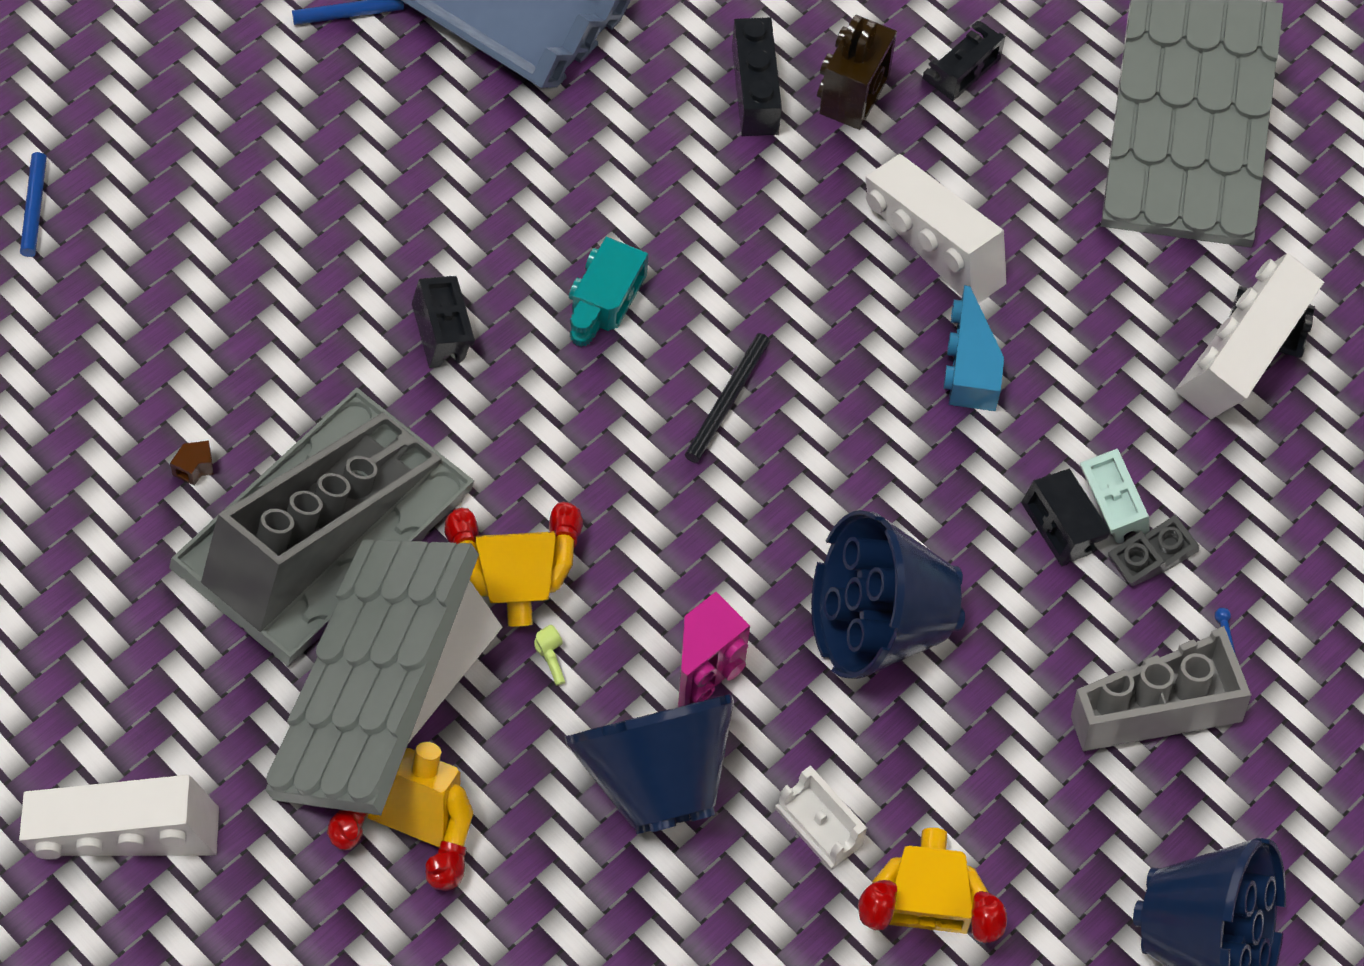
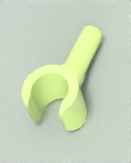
M548 625L537 632L534 647L541 656H544L555 685L559 686L565 683V679L553 650L561 646L563 642L555 627Z

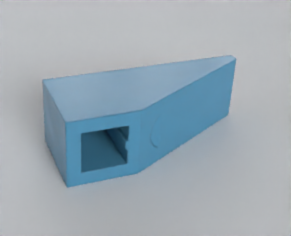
M964 285L961 300L954 299L951 323H957L958 325L957 333L950 332L947 355L954 356L953 366L946 365L943 389L950 390L949 405L996 411L1001 393L1004 356L971 287Z

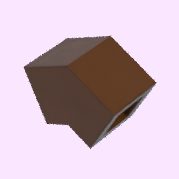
M209 440L184 443L170 462L172 475L194 486L201 476L214 475Z

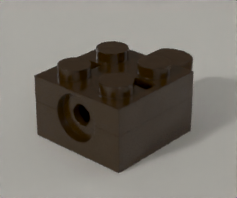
M855 15L852 18L848 27L843 26L835 43L837 49L834 54L828 53L820 69V74L824 78L817 92V97L821 98L819 114L858 130L862 128L890 76L897 35L896 30L859 15Z

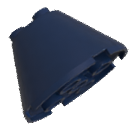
M853 511L837 522L825 540L826 543H831L825 562H817L811 598L812 625L816 644L821 657L829 658L834 666L831 670L832 672L844 678H863L947 640L953 631H960L965 622V612L961 607L963 574L960 567L949 564L875 512Z
M732 694L564 737L569 749L628 823L635 827L636 834L649 831L655 832L674 827L676 823L700 820L715 815L713 806L716 805L734 700Z
M1255 838L1163 868H1150L1147 875V890L1144 901L1138 900L1133 912L1134 925L1141 927V951L1143 954L1150 955L1164 966H1277L1283 939V933L1275 932L1277 906L1286 907V883L1283 860L1279 848L1274 841Z

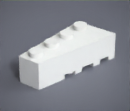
M898 154L865 176L867 187L866 200L870 208L878 213L961 297L964 285L970 286L979 304L1006 285L1004 230L901 154Z
M1286 253L1276 261L1269 259L1261 266L1255 275L1258 281L1239 298L1236 303V310L1220 326L1214 339L1175 389L1178 394L1209 419H1213L1247 399L1324 283V281L1289 253Z
M190 775L26 791L23 795L19 841L36 857L41 859H57L61 856H212L217 854L219 806Z

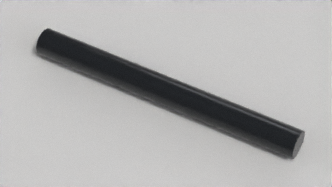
M756 334L687 449L685 457L693 463L700 461L769 345L770 339L765 334Z

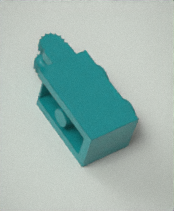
M607 236L599 249H592L586 262V273L582 279L579 277L575 279L569 293V299L573 300L570 318V337L573 344L575 343L576 346L579 345L581 347L587 344L590 345L592 338L596 336L599 328L609 331L619 327L647 276V252Z

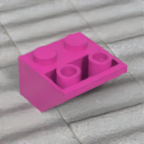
M714 592L684 617L678 707L708 700L715 691V686L725 678L728 681L734 679L746 666L750 625L717 592Z

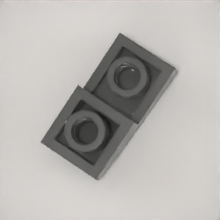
M1174 515L1146 534L1140 531L1108 552V556L1129 584L1135 586L1167 571L1199 551V544L1179 518Z

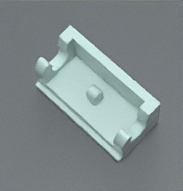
M1115 449L1080 463L1094 498L1116 543H1123L1125 540L1123 536L1131 531H1135L1136 534L1140 531L1144 534L1150 531L1148 513L1119 450Z

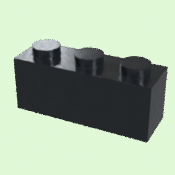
M772 18L734 19L732 52L741 136L779 135L782 105Z

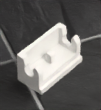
M810 765L801 772L798 778L799 781L793 788H790L788 785L783 788L780 793L779 803L775 805V809L831 871L863 846L867 827Z

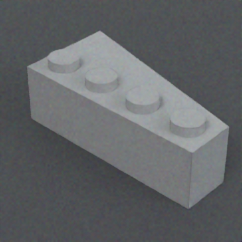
M1223 626L1211 631L1210 636L1197 642L1194 639L1179 645L1178 650L1162 657L1155 655L1144 660L1143 665L1128 672L1123 669L1077 689L1071 719L1082 750L1088 751L1243 722L1251 693Z

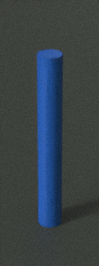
M362 0L292 10L294 25L399 11L404 10V4L402 0Z
M35 152L31 155L20 254L25 257H33L36 254L47 156L40 152Z

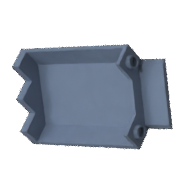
M631 0L402 1L540 88L558 87L566 79L564 72L574 60L581 63L598 45L596 38L605 27L612 30L621 21Z

